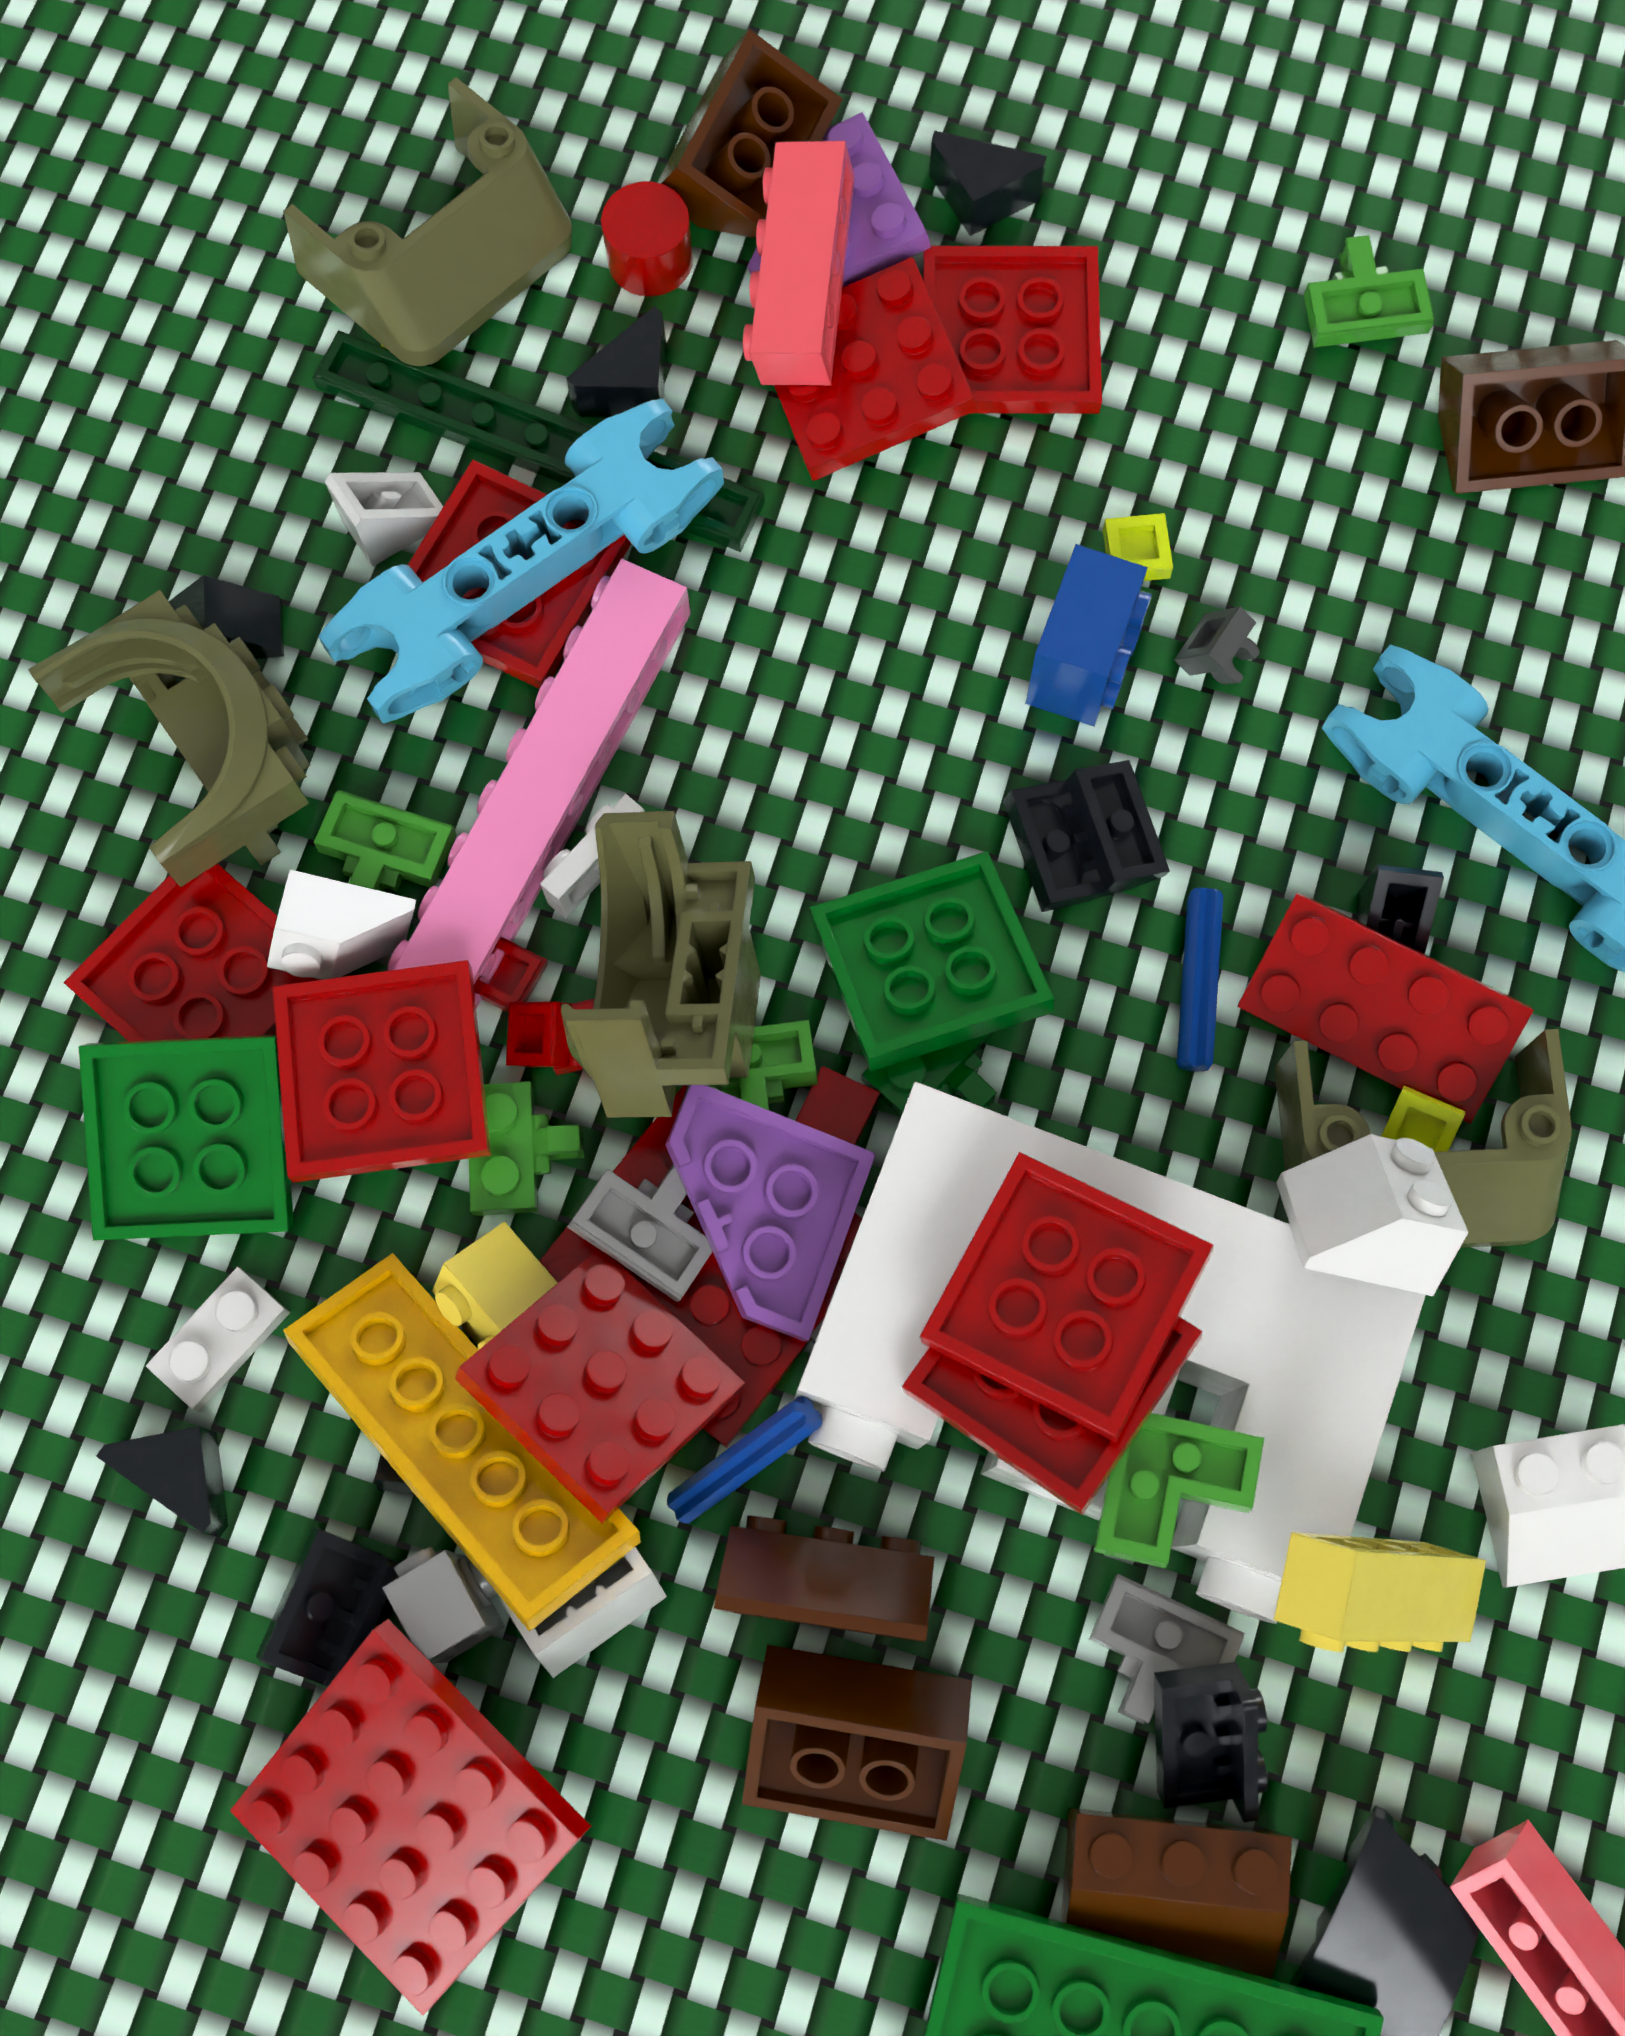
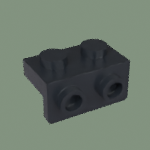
M313 1526L256 1657L261 1662L323 1684L327 1688L372 1632L379 1616L385 1617L391 1612L393 1607L383 1587L399 1578L394 1569L399 1562L385 1554Z
M1236 1662L1155 1672L1157 1793L1164 1809L1232 1799L1244 1823L1258 1821V1793L1266 1792L1268 1787L1265 1762L1261 1751L1258 1749V1733H1263L1267 1730L1266 1707L1260 1690L1258 1688L1250 1689Z

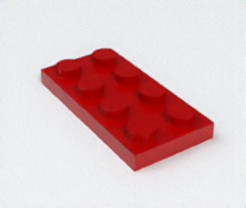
M1296 892L1237 1007L1400 1089L1405 1085L1465 1111L1463 1120L1470 1124L1534 1011L1531 1006L1299 892Z

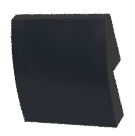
M1130 760L1075 769L1067 780L1014 789L1003 800L1041 912L1060 909L1122 892L1164 877L1170 872Z

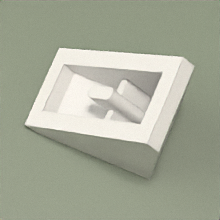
M420 472L330 473L325 480V484L343 524L372 567L426 536L443 508V505Z

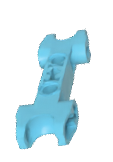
M663 399L645 402L623 413L608 417L580 436L568 449L565 456V464L576 476L562 487L553 490L455 558L448 566L425 582L420 580L409 565L401 564L391 567L362 586L352 599L330 620L318 637L334 662L349 660L360 653L374 648L392 649L398 654L397 663L374 686L372 693L367 697L374 713L383 724L440 702L464 686L477 674L483 664L482 655L471 643L473 640L489 629L496 627L593 559L600 551L625 535L639 553L646 554L652 552L684 531L691 520L724 485L723 469L713 457L700 458L674 470L657 468L646 460L655 448L667 438L668 433L675 426L672 420V409ZM572 520L585 521L581 527L568 530L561 528L565 523ZM474 588L487 589L482 596L476 599L462 598L468 591Z
M1389 645L1379 657L1373 671L1378 676L1379 682L1400 704L1401 717L1380 721L1354 707L1338 704L1328 715L1322 730L1352 764L1361 778L1383 795L1400 804H1410L1425 787L1428 788L1492 840L1550 884L1561 889L1582 905V909L1570 922L1571 934L1577 942L1606 965L1625 973V840L1613 832L1603 821L1507 749L1496 744L1476 729L1488 714L1489 708L1483 696L1473 686L1448 668L1435 664L1406 649ZM1466 771H1476L1482 774L1487 779L1489 787L1473 783ZM1524 812L1531 814L1534 821L1527 820L1522 814ZM1553 830L1559 834L1554 841L1548 837ZM1568 846L1583 850L1588 855L1590 865L1576 861L1570 854Z

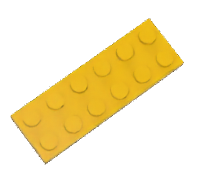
M393 1253L283 1330L291 1347L529 1632L641 1542L639 1530L619 1508L602 1524L455 1380L459 1366L474 1355L478 1349L458 1326L451 1324L442 1315L436 1301Z

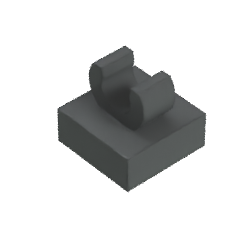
M1241 606L1205 613L1174 661L1190 676L1211 672L1213 678L1223 685L1240 683L1244 677L1234 668L1232 659L1236 655L1241 661L1256 659L1260 652L1254 641L1247 638L1256 621Z

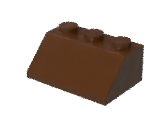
M749 29L722 58L657 183L672 188L682 197L688 209L689 221L699 228L756 238L758 220L766 219L768 207L763 196V173L766 167H773L776 142L822 141L843 99Z
M1618 340L1441 357L1438 419L1452 490L1458 494L1625 477V345Z
M747 1516L746 1528L730 1526L714 1609L918 1642L926 1641L935 1557L920 1555L922 1542L881 1536L880 1548L854 1545L853 1531L824 1526H814L813 1538L786 1534L787 1521L758 1516Z
M767 1645L755 1704L742 1805L947 1841L967 1744L972 1680Z
M1069 1808L1061 1922L1272 1979L1289 1913L1292 1837L1275 1830Z

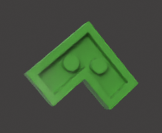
M1151 1413L1107 1478L1094 1552L1166 1568L1169 1563L1180 1498L1249 1513L1254 1505L1264 1438Z

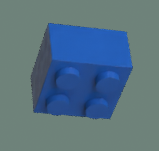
M1075 544L1035 653L1025 704L1094 727L1102 706L1110 709L1114 708L1125 677L1124 673L1130 656L1133 655L1144 624L1143 620L1152 597L1151 593L1141 591L1148 567Z

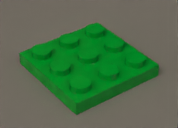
M988 851L809 907L813 926L870 1072L1054 1013V997Z
M277 1035L88 1043L78 1046L93 1241L288 1232L294 1227L291 1180L287 1176Z

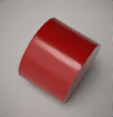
M651 181L635 182L617 190L606 202L601 216L607 262L613 279L623 289L635 295L659 296L673 291L686 280L693 264L689 213L684 200L672 188Z

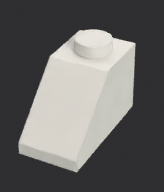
M289 870L274 928L267 967L286 971L297 977H313L321 980L344 976L393 953L397 945L402 940H406L416 900Z

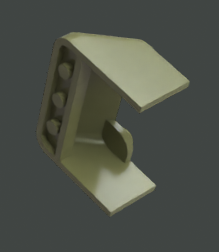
M457 77L448 83L455 148L468 158L484 175L404 239L400 238L387 226L370 221L356 223L333 239L293 204L283 210L297 273L399 360L413 366H426L440 360L562 260L572 247L570 217L524 133Z
M1558 1029L1544 1030L1515 1056L1520 1099L1514 1102L1503 1115L1501 1121L1503 1149L1434 1152L1468 1230V1234L1460 1248L1529 1244L1545 1235L1554 1224L1572 1135ZM1294 1041L1274 1067L1285 1171L1371 1134L1366 1120L1353 1108L1341 1104L1314 1105L1307 1041Z

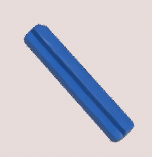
M1194 888L1187 898L1177 1065L1180 1069L1195 1072L1208 1071L1214 1059L1224 896L1220 890L1213 888Z
M804 1396L797 1397L672 1490L667 1497V1506L675 1512L676 1519L681 1523L692 1522L819 1429L822 1424V1416L814 1409L812 1400Z

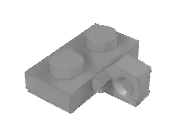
M674 1164L658 1187L644 1179L637 1189L607 1169L567 1226V1228L676 1302L684 1296L713 1252L706 1236L687 1224L694 1212L681 1204L687 1193Z
M1117 1574L1114 1576L1089 1640L1123 1655L1117 1672L1131 1679L1118 1713L1144 1724L1145 1722L1150 1723L1155 1710V1672L1235 1662L1245 1633Z

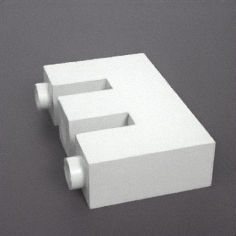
M914 1082L794 1400L799 1396L812 1400L814 1409L819 1411L822 1416L821 1427L809 1436L807 1442L856 1464L878 1471H885L895 1442L918 1450L930 1441L939 1416L905 1394L902 1385L929 1347L922 1344L920 1334L1018 1153L1021 1152L1214 1245L1213 1253L1180 1316L1202 1330V1338L1152 1413L1165 1415L1176 1380H1180L1220 1396L1210 1426L1263 1437L1264 1444L1253 1509L1249 1513L1185 1499L1173 1535L1171 1549L1206 1562L1196 1592L1198 1596L1240 1614L1277 1624L1274 1616L1291 1532L1351 1536L1425 1294L1305 1269L1290 1224ZM988 1451L981 1475L1075 1511ZM1107 1479L1083 1515L1100 1520Z

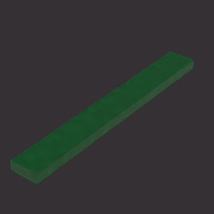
M339 330L312 377L316 388L562 484H566L576 477L565 464V456L568 449L580 436L593 428L431 365L413 366L406 364L388 349ZM655 451L646 459L652 465L661 469L674 470L688 465ZM724 478V485L691 520L684 531L741 552L765 503L764 493Z

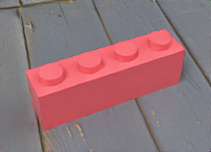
M846 141L776 142L773 167H766L764 169L763 196L766 205H768L766 219L758 220L756 229L757 251L759 256H761L760 271H753L750 277V301L752 307L755 308L753 324L745 325L743 332L745 360L753 362L761 385H831L855 179Z
M1529 1819L1474 1848L1449 1888L1557 2036H1625V1949Z

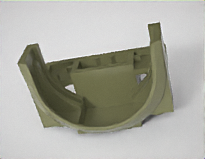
M161 590L89 635L32 666L28 671L61 713L69 710L98 690L121 679L129 677L149 708L208 791L206 797L195 809L149 846L163 868L182 887L243 846L248 848L260 866L280 854L281 851L269 833L279 827L278 823L309 804L297 783L307 777L303 770L311 765L299 745L308 740L307 736L293 717V712L273 684L270 685L262 674L259 664L241 638L237 637L229 643L215 623L203 630L185 604L174 610ZM173 675L185 677V679L178 683Z
M674 811L604 813L595 824L601 885V935L593 1009H573L569 1004H561V1015L567 1044L573 1058L594 1080L607 1118L672 1117L677 1085H729V1078L749 1077L761 979L749 929L755 875L751 861L688 863Z

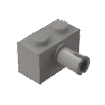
M432 1547L425 1548L399 1563L394 1568L399 1578L383 1587L411 1643L431 1663H447L505 1628L491 1600V1596L497 1592L465 1555L446 1550L434 1552Z

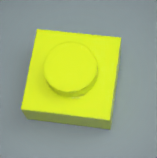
M1165 513L1105 519L1103 537L1106 554L1148 567L1144 581L1170 579L1173 562Z
M1404 1085L1381 1137L1394 1140L1410 1138L1432 1148L1434 1152L1449 1151L1465 1116V1111Z

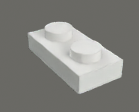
M627 794L613 807L611 805L602 807L586 827L587 835L572 851L568 849L560 851L544 870L543 877L545 879L540 885L546 901L565 919L600 884L595 835L596 822L604 813L645 812Z
M237 1266L149 1361L146 1367L192 1410L200 1412L290 1314V1311L249 1274Z

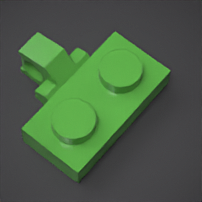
M1369 235L1346 238L1344 250L1339 254L1341 272L1334 273L1332 280L1308 283L1303 295L1314 348L1427 334L1434 323L1424 269L1389 273L1386 266L1376 267Z
M338 790L332 799L314 844L319 853L345 861L342 872H344L345 876L351 877L349 884L385 892V888L397 892L402 879L429 888L435 886L457 834L452 825Z
M809 1020L755 1027L749 1077L729 1078V1085L707 1086L769 1110V1104L784 1102L783 1089L818 1085Z
M531 1081L484 1084L491 1156L469 1159L470 1212L474 1216L538 1212L537 1175L551 1174L552 1160L584 1158L583 1132L580 1129V1125L549 1126V1116L547 1114H535L534 1087Z

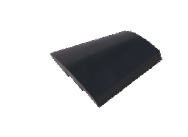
M1375 1805L1349 1849L1347 1871L1317 1920L1315 1941L1289 1984L1379 2009L1384 2017L1380 2036H1439L1463 1982L1480 1929L1449 1888L1450 1885L1443 1879L1441 1869L1426 1853L1418 1856L1395 1831L1393 1817L1385 1809Z

